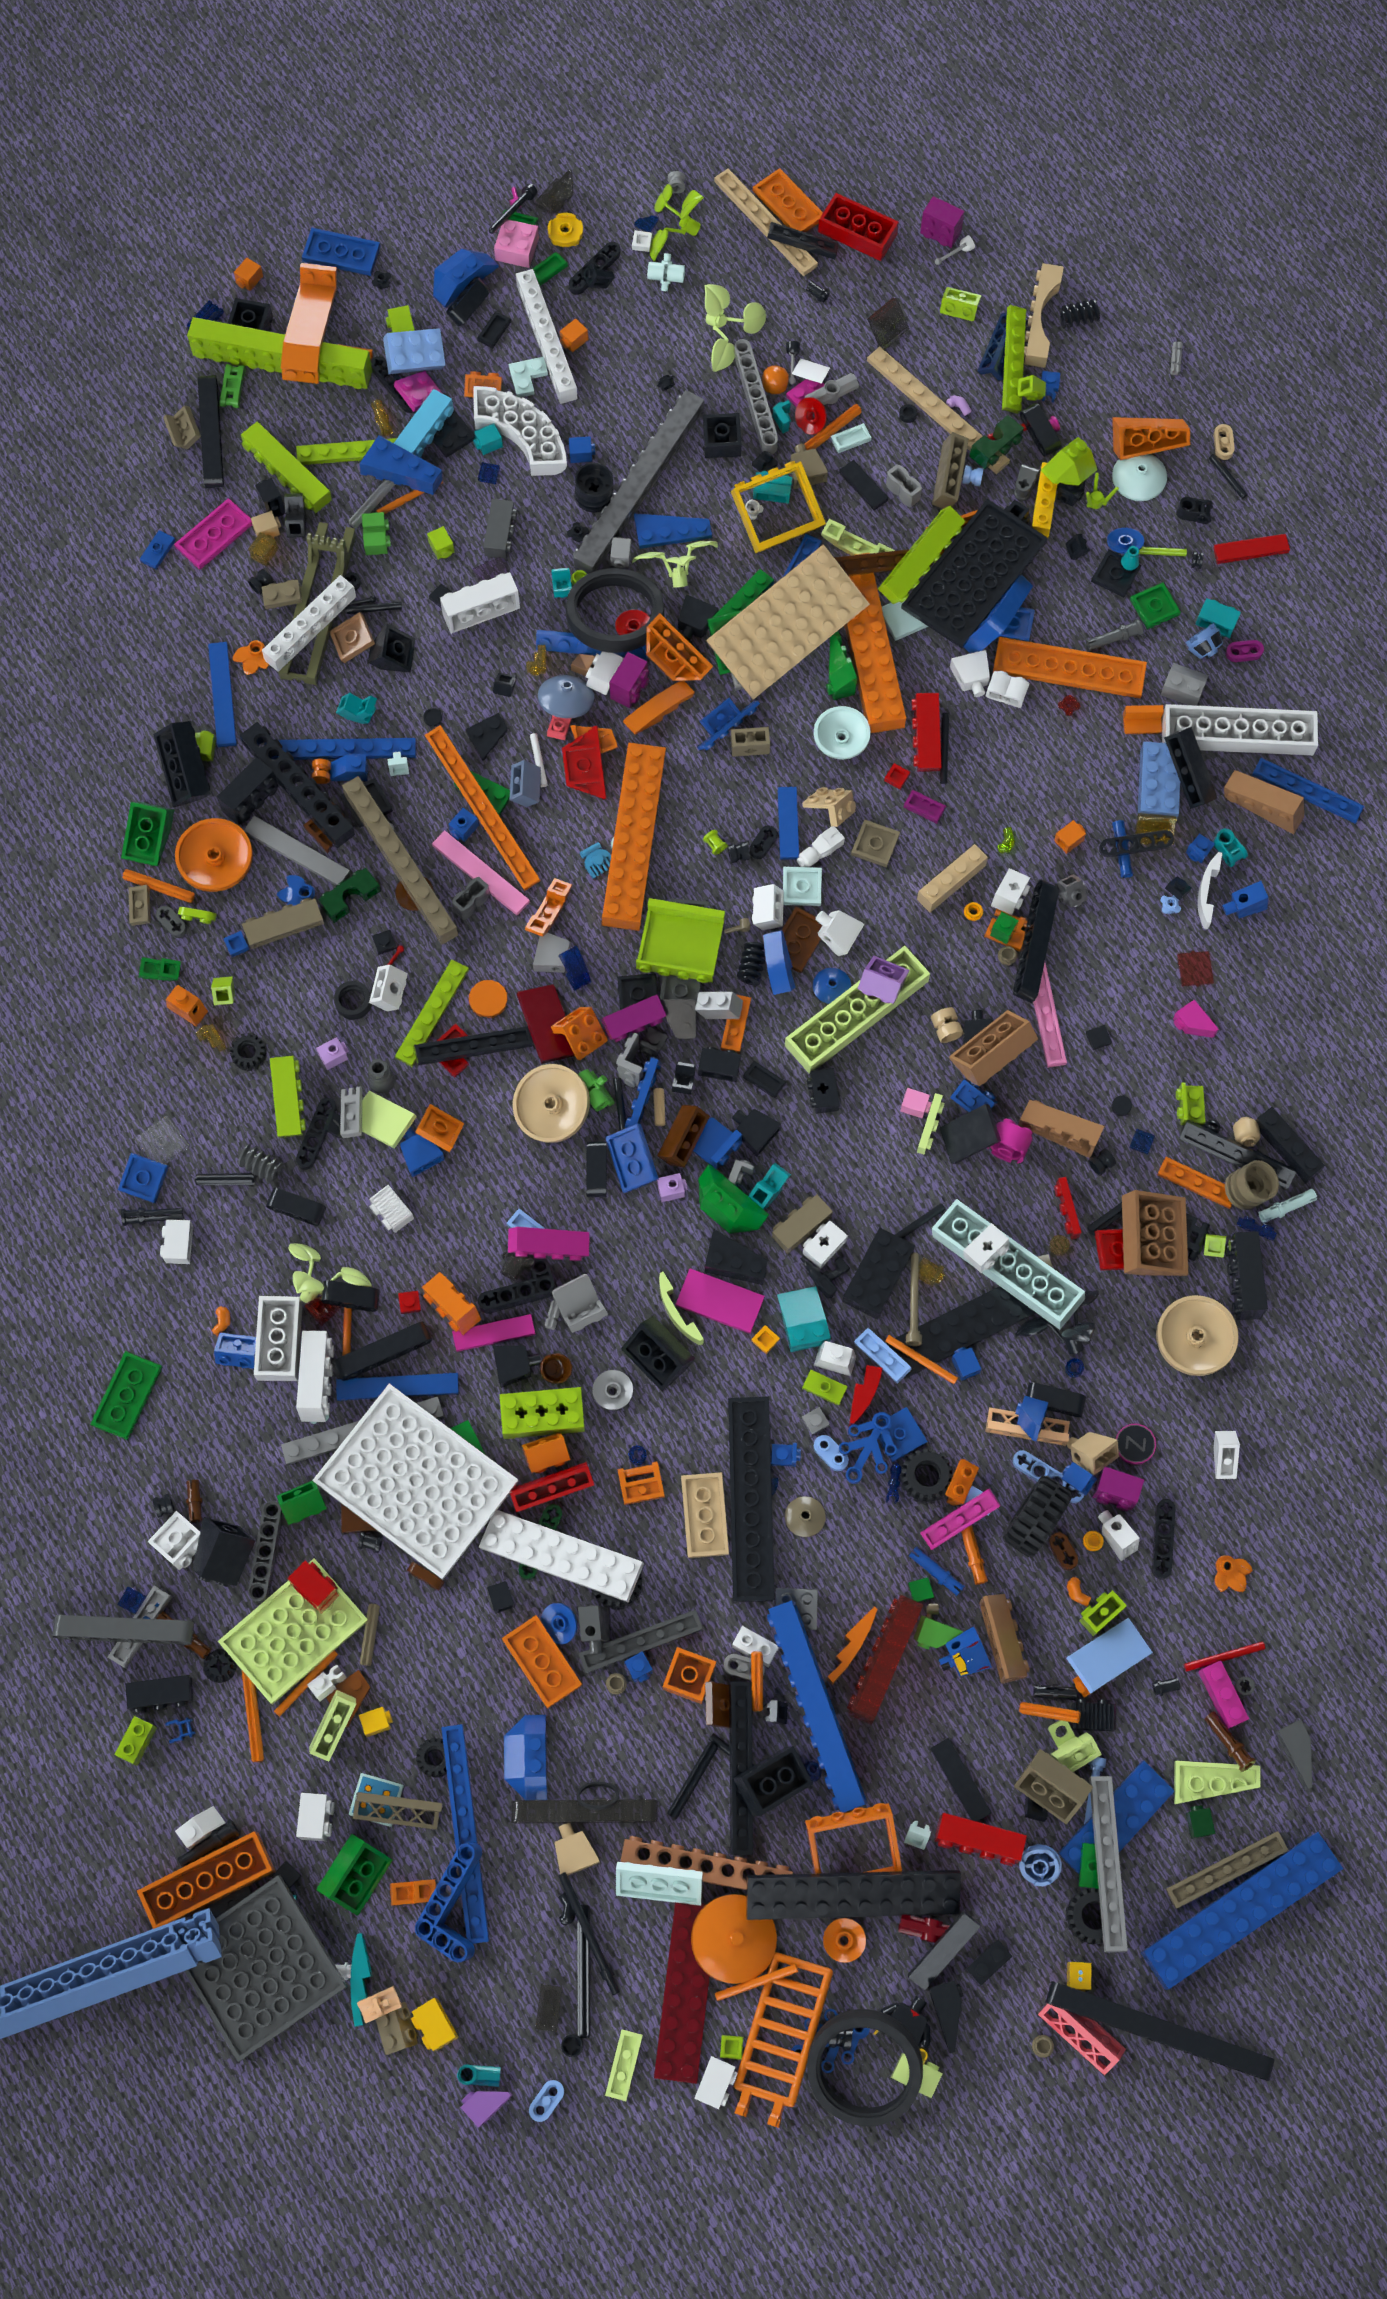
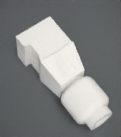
M831 826L818 836L812 843V847L806 848L799 854L798 864L800 867H811L818 862L819 858L831 855L836 849L843 846L845 838L836 827Z

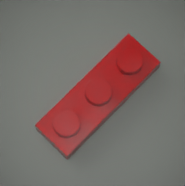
M1058 1178L1054 1190L1056 1197H1060L1061 1204H1059L1061 1215H1065L1066 1223H1064L1065 1231L1067 1234H1070L1071 1240L1080 1237L1082 1232L1067 1178Z

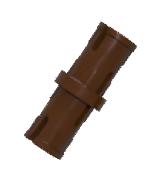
M190 1480L186 1481L188 1495L186 1504L189 1509L190 1523H197V1520L202 1522L201 1504L203 1500L200 1497L199 1480H192V1483Z

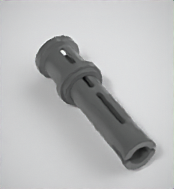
M1135 619L1133 623L1122 624L1114 631L1086 640V645L1090 647L1088 648L1089 651L1119 640L1127 641L1135 635L1141 636L1143 635L1142 624L1139 619Z

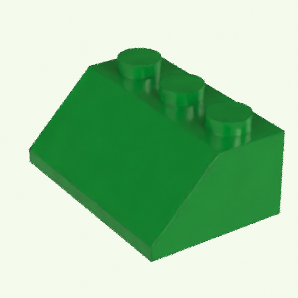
M351 1833L316 1890L358 1916L393 1860Z

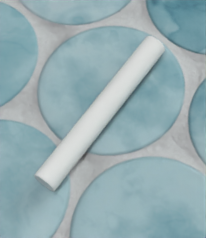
M536 733L530 735L535 763L541 767L540 787H546L548 784L538 736Z

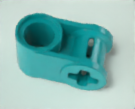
M1224 828L1217 833L1213 841L1215 843L1214 846L1218 852L1222 853V858L1229 867L1234 866L1238 860L1248 857L1245 847L1238 841L1231 830ZM1223 837L1228 842H1222L1220 838Z

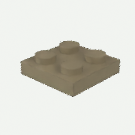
M864 819L851 855L887 868L900 832Z

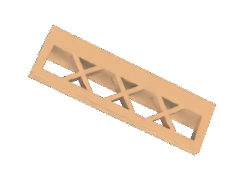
M989 1407L985 1432L1032 1440L1019 1425L1011 1424V1420L1019 1417V1415L1015 1414L1016 1412ZM992 1414H1000L1005 1422L992 1421ZM1045 1417L1043 1422L1045 1429H1041L1037 1441L1066 1446L1069 1441L1070 1421ZM1056 1424L1064 1425V1433L1054 1432L1050 1428Z

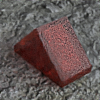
M321 1296L305 1304L308 1314L321 1326L342 1308L322 1303Z

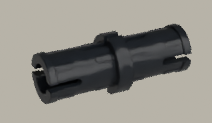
M1034 1684L1033 1697L1049 1698L1052 1701H1057L1058 1699L1076 1701L1077 1689L1076 1687L1058 1686V1684H1053V1686Z

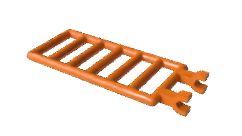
M775 1952L767 1974L776 1971L779 1962L787 1965L796 1964L797 1968L823 1975L820 1989L784 1977L763 1985L734 2083V2088L742 2092L735 2114L747 2117L750 2100L753 2095L774 2102L767 2124L777 2128L780 2127L784 2106L790 2108L795 2106L807 2065L809 2049L815 2038L833 1976V1970L779 1952ZM773 1983L817 1997L814 2010L770 1997ZM766 2005L810 2018L808 2031L806 2032L763 2018ZM760 2026L805 2040L801 2053L757 2040ZM756 2048L798 2062L795 2075L750 2061L753 2049ZM747 2070L792 2084L789 2096L779 2095L744 2083Z

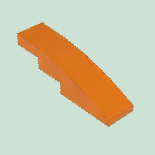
M679 681L640 706L626 717L623 723L636 735L662 721L665 715L676 710L680 703L692 698L695 692L685 681Z
M875 1606L845 1635L844 1639L849 1644L835 1658L840 1665L827 1677L831 1685L846 1671L861 1649L878 1610Z

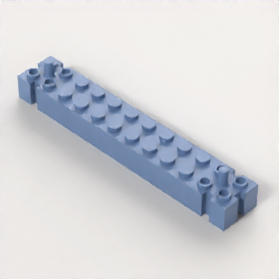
M210 1908L193 1914V1918L190 1920H186L185 1917L1 1985L0 2039L197 1966L198 1961L202 1960V1962L207 1963L222 1957L221 1944L218 1940L220 1938L219 1924Z

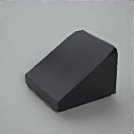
M499 672L493 684V693L511 697L517 677Z

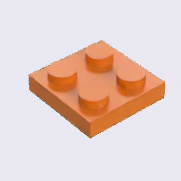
M430 1104L415 1133L450 1152L464 1123Z

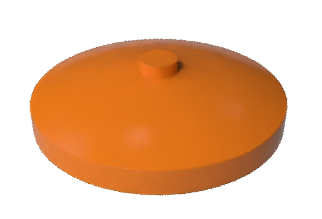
M220 818L205 819L190 826L179 838L175 849L176 865L183 879L194 888L207 892L227 890L238 884L247 875L253 859L252 846L244 830L237 824Z
M731 1894L718 1897L701 1909L692 1927L691 1945L696 1961L710 1977L720 1982L737 1984L748 1982L758 1977L767 1969L776 1951L777 1933L773 1919L747 1920L746 1896Z

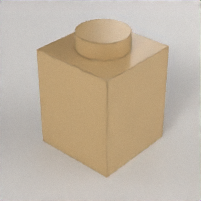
M272 511L251 518L259 542L280 535L278 528L281 527L278 517L273 516Z

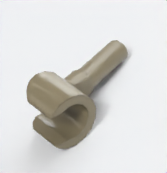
M740 919V925L725 929L724 933L728 934L735 931L748 932L750 930L749 919Z
M928 1604L926 1617L932 1619V1615H938L939 1605Z

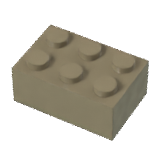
M1041 1749L1014 1785L1016 1789L1048 1810V1812L1066 1825L1083 1805L1093 1788L1085 1779L1080 1778L1069 1770L1068 1767L1062 1765Z

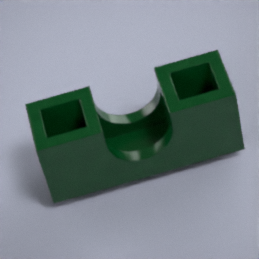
M1007 415L996 424L993 437L997 441L983 435L972 445L969 457L984 469L990 465H995L1000 456H1005L1013 445H1018L1021 442L1024 427Z
M365 867L354 872L352 877L346 881L339 882L333 890L323 893L318 900L321 908L331 921L335 923L349 913L348 906L345 903V899L349 895L357 894L366 902L381 892L378 882Z

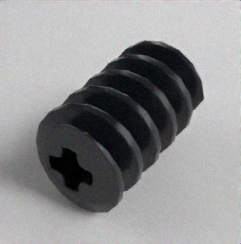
M1091 299L1089 302L1083 301L1082 304L1077 302L1075 305L1072 303L1069 306L1063 305L1061 308L1060 320L1063 329L1066 328V323L1069 324L1070 328L1073 327L1074 321L1077 326L1080 325V320H1082L1084 325L1087 324V319H1089L1090 323H1093L1094 317H1096L1098 322L1100 321V310L1094 299Z
M747 942L744 944L743 957L740 960L739 972H737V978L740 981L749 985H760V981L756 979L762 977L758 972L763 971V967L760 965L765 964V960L762 959L765 957V952L762 951L765 950L764 944L760 942Z

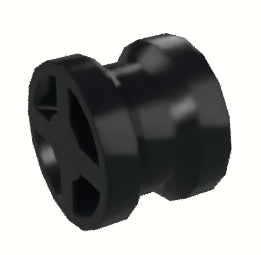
M169 1493L165 1494L162 1498H153V1505L158 1518L162 1517L165 1513H175Z

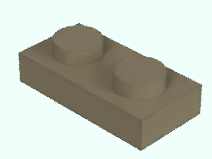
M148 885L129 887V923L132 926L151 923L150 887Z

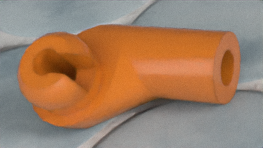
M1072 1577L1067 1582L1069 1597L1087 1607L1091 1597L1081 1592L1080 1580Z

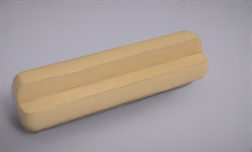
M655 1088L653 1090L655 1126H664V1089Z

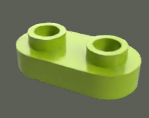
M179 907L178 915L181 916L182 920L192 921L193 918L200 919V923L211 924L212 921H216L217 913L186 907Z

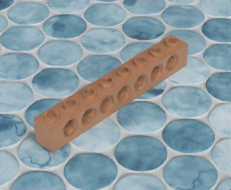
M630 1836L629 1840L625 1839L621 1862L623 1863L630 1862L632 1864L703 1872L702 1882L745 1891H747V1881L743 1878V1871L746 1869L753 1870L755 1875H765L767 1873L774 1875L793 1874L792 1871H789V1867L777 1865L776 1868L768 1867L767 1862L755 1861V1864L747 1863V1859L742 1857H735L734 1860L726 1859L725 1854L715 1852L713 1856L705 1855V1850L693 1848L692 1852L685 1851L684 1846L672 1844L671 1848L664 1847L663 1842L651 1840L650 1844L644 1843L642 1838ZM641 1849L649 1850L650 1857L647 1860H640L638 1858V1852ZM662 1853H668L671 1856V1861L666 1865L659 1862V1856ZM689 1857L692 1860L691 1867L687 1869L682 1868L679 1863L681 1858ZM710 1861L713 1865L712 1871L709 1873L703 1872L700 1867L702 1862ZM723 1866H732L734 1869L733 1875L730 1877L724 1876L721 1871Z

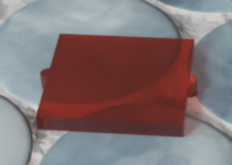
M1191 951V953L1177 954L1182 986L1196 985V987H1199V985L1214 983L1209 951Z

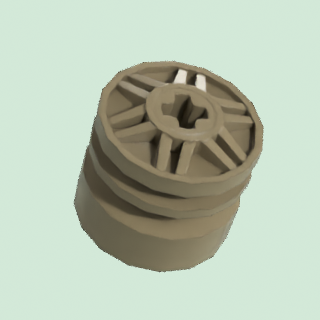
M1257 1160L1230 1173L1225 1181V1192L1229 1201L1241 1210H1250L1272 1199L1279 1189V1180L1275 1170L1269 1164Z

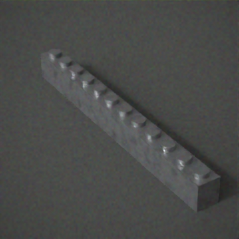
M685 390L682 396H678L674 408L668 411L664 423H660L656 435L650 438L646 450L641 451L636 465L633 464L631 466L628 477L621 481L618 492L613 493L609 505L603 508L599 520H595L589 535L586 534L584 536L581 547L574 551L572 558L574 559L575 567L588 574L597 571L611 550L613 537L619 538L703 412V398Z

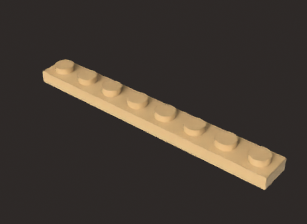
M729 169L714 177V182L766 237L768 236L771 222L782 225ZM769 239L803 276L818 267V262L806 250Z

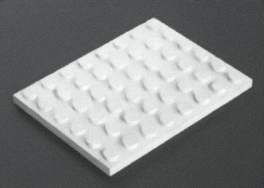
M388 1384L312 1480L442 1580L510 1494V1491L519 1482L517 1478L391 1384Z

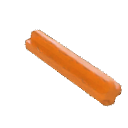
M753 1651L751 1653L752 1711L755 1712L763 1710V1655L761 1651Z
M1021 1702L1019 1712L1022 1714L1079 1723L1081 1717L1079 1711Z

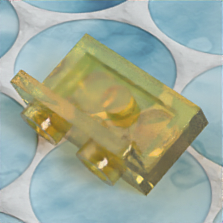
M1138 813L1135 834L1168 830L1174 836L1176 816ZM1165 835L1159 840H1156V836H1154L1155 844L1158 841H1164V844H1167L1168 840H1170ZM1144 837L1141 839V844L1148 845L1151 843L1149 838Z

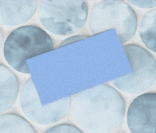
M1127 1618L1069 1655L1066 1659L1091 1694L1153 1652L1130 1619Z

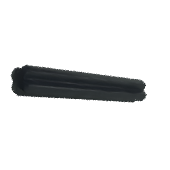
M708 1742L668 1810L667 1814L673 1819H677L718 1750V1746L714 1743Z

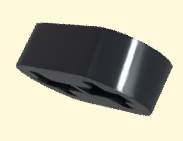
M764 826L751 843L750 855L754 859L764 858L775 843L777 831L773 826ZM769 832H771L772 837L769 836L765 841V833L768 834ZM762 844V852L755 853V848L758 849Z

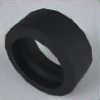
M347 981L341 984L334 994L336 1009L346 1019H360L366 1016L372 1006L369 1003L371 994L368 988L358 981ZM349 991H360L364 996V1004L356 1010L344 1008L342 1005L343 995Z

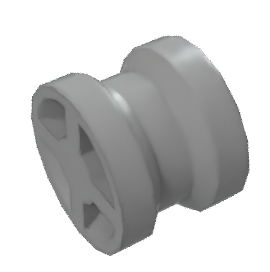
M680 171L669 173L668 184L673 188L672 193L684 192V173Z

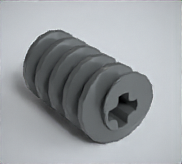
M248 1144L240 1154L238 1165L242 1168L245 1167L247 1171L252 1170V1174L258 1175L261 1179L265 1178V1181L268 1183L275 1180L281 1173L284 1163L281 1162L277 1166L276 1158L270 1162L271 1155L268 1154L263 1158L264 1151L256 1154L257 1147L250 1150L251 1144Z

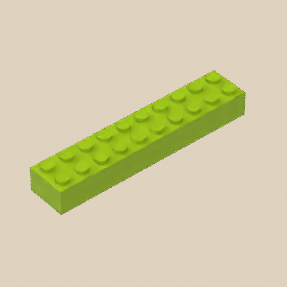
M192 318L187 337L193 356L199 359H212L216 362H229L235 366L244 365L251 369L260 368L268 372L282 373L281 359L284 334L201 318ZM323 342L319 358V381L333 382L339 386L348 385L356 389H367L372 374L369 351Z

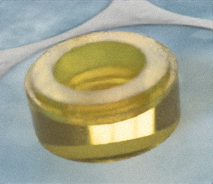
M1063 1235L1054 1236L1049 1243L1050 1251L1057 1256L1066 1254L1070 1247L1069 1240Z

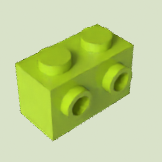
M1113 1590L1108 1595L1106 1592L1101 1594L1096 1599L1098 1604L1093 1608L1089 1605L1081 1613L1083 1617L1079 1622L1093 1637L1127 1606Z

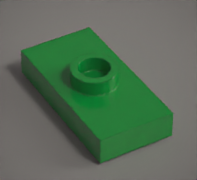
M1082 1843L1078 1887L1099 1889L1095 1844Z

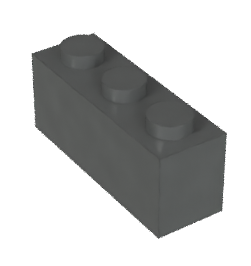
M491 500L483 547L485 556L507 559V553L511 552L512 541H510V536H514L515 529L512 523L513 520L517 519V509H514V501Z

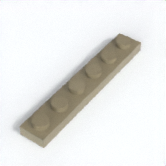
M1279 1831L1165 1890L1175 1909L1289 1850Z

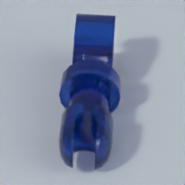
M893 1464L890 1468L891 1479L888 1481V1486L890 1487L886 1494V1503L889 1502V1496L892 1493L895 1497L894 1504L899 1500L898 1487H900V1482L898 1480L901 1474V1466L899 1464Z

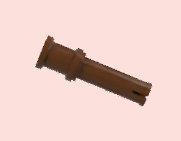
M1215 1711L1208 1714L1204 1720L1226 1746L1228 1756L1230 1758L1233 1757L1240 1766L1239 1770L1244 1772L1252 1767L1256 1760L1251 1758L1244 1749L1245 1745L1235 1739Z

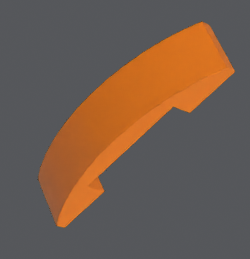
M554 878L547 890L545 899L536 914L530 918L525 930L543 937L550 930L561 912L572 884Z

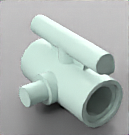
M664 253L662 263L649 262L647 279L660 280V283H662L661 291H668V286L671 282L683 283L685 265L672 264L671 254Z

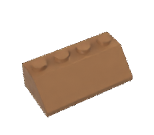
M1007 1010L950 1055L949 1058L969 1081L980 1086L986 1083L995 1073L1001 1071L1010 1061L1016 1059L1025 1049L1031 1047L1038 1040V1037L1030 1021Z
M1005 1594L983 1596L979 1605L1001 1684L1026 1678L1028 1676L1027 1672H1029V1665L1027 1660H1023L1021 1652L1024 1651L1021 1639H1017L1016 1631H1018L1016 1620L1012 1619L1010 1611L1013 1610L1010 1599H1006Z

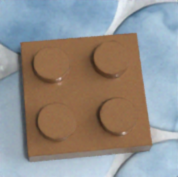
M360 612L329 631L339 657L344 663L375 644L364 615Z

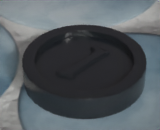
M435 708L426 710L423 715L425 724L432 727L439 725L442 721L441 712Z

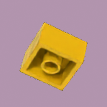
M433 1998L412 2011L414 2016L411 2020L417 2030H422L424 2036L421 2039L427 2049L438 2051L459 2038L438 1998Z

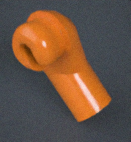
M223 1306L216 1309L218 1323L211 1330L217 1337L231 1323L230 1312Z

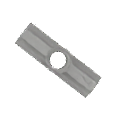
M850 373L836 381H827L824 387L806 395L804 398H816L823 405L834 404L840 397L859 388L856 376Z

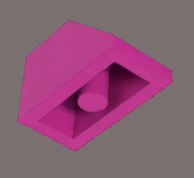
M1195 1000L1177 1011L1173 1018L1175 1026L1179 1030H1183L1185 1034L1213 1038L1219 1030Z

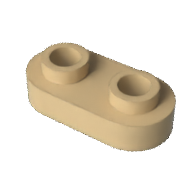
M1220 424L1215 428L1213 434L1215 454L1222 460H1228L1233 456L1235 450L1233 430L1229 425Z

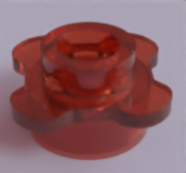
M1067 695L1063 701L1058 703V708L1062 709L1066 716H1072L1075 710L1080 709V703L1077 702L1075 697Z

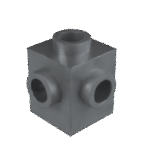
M1070 875L1057 882L1060 891L1058 896L1062 903L1072 908L1080 906L1082 902L1088 900L1086 892H1088L1087 887L1082 879L1076 875Z

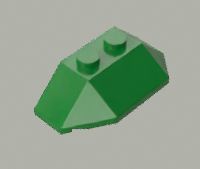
M711 1164L706 1167L699 1177L700 1209L724 1230L732 1234L759 1230L769 1214Z

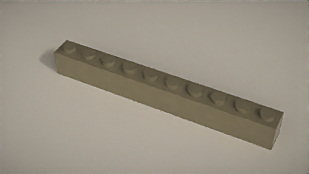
M359 776L343 784L342 788L346 799L440 944L443 945L457 937L456 925Z

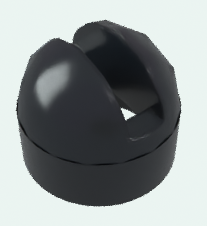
M1214 1119L1207 1121L1204 1126L1216 1133H1219L1221 1129L1220 1123Z

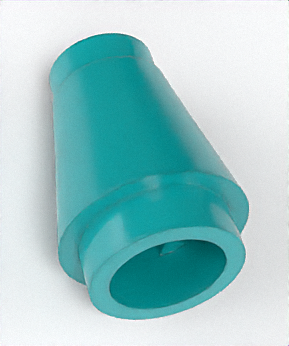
M1136 546L1129 547L1121 558V564L1124 569L1134 570L1139 566V549Z

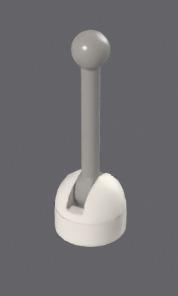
M969 235L964 237L960 241V247L941 258H936L935 264L940 265L942 261L960 250L965 252L973 250L975 244Z

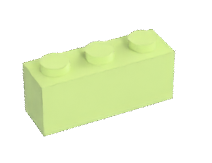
M336 1690L309 1746L310 1754L328 1762L330 1761L356 1706V1698Z

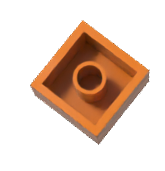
M677 1647L662 1686L663 1690L702 1704L705 1697V1683L711 1681L716 1661Z

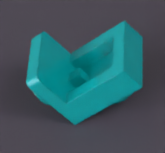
M552 569L554 598H565L572 588L570 569Z

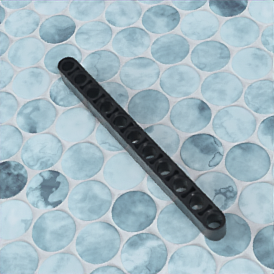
M1051 1981L1045 2001L1049 2005L1266 2081L1270 2080L1275 2061L1271 2057Z

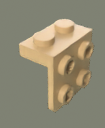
M826 787L819 788L802 803L804 808L828 809L830 823L834 827H838L856 812L852 790H844V788H837L835 790H828Z

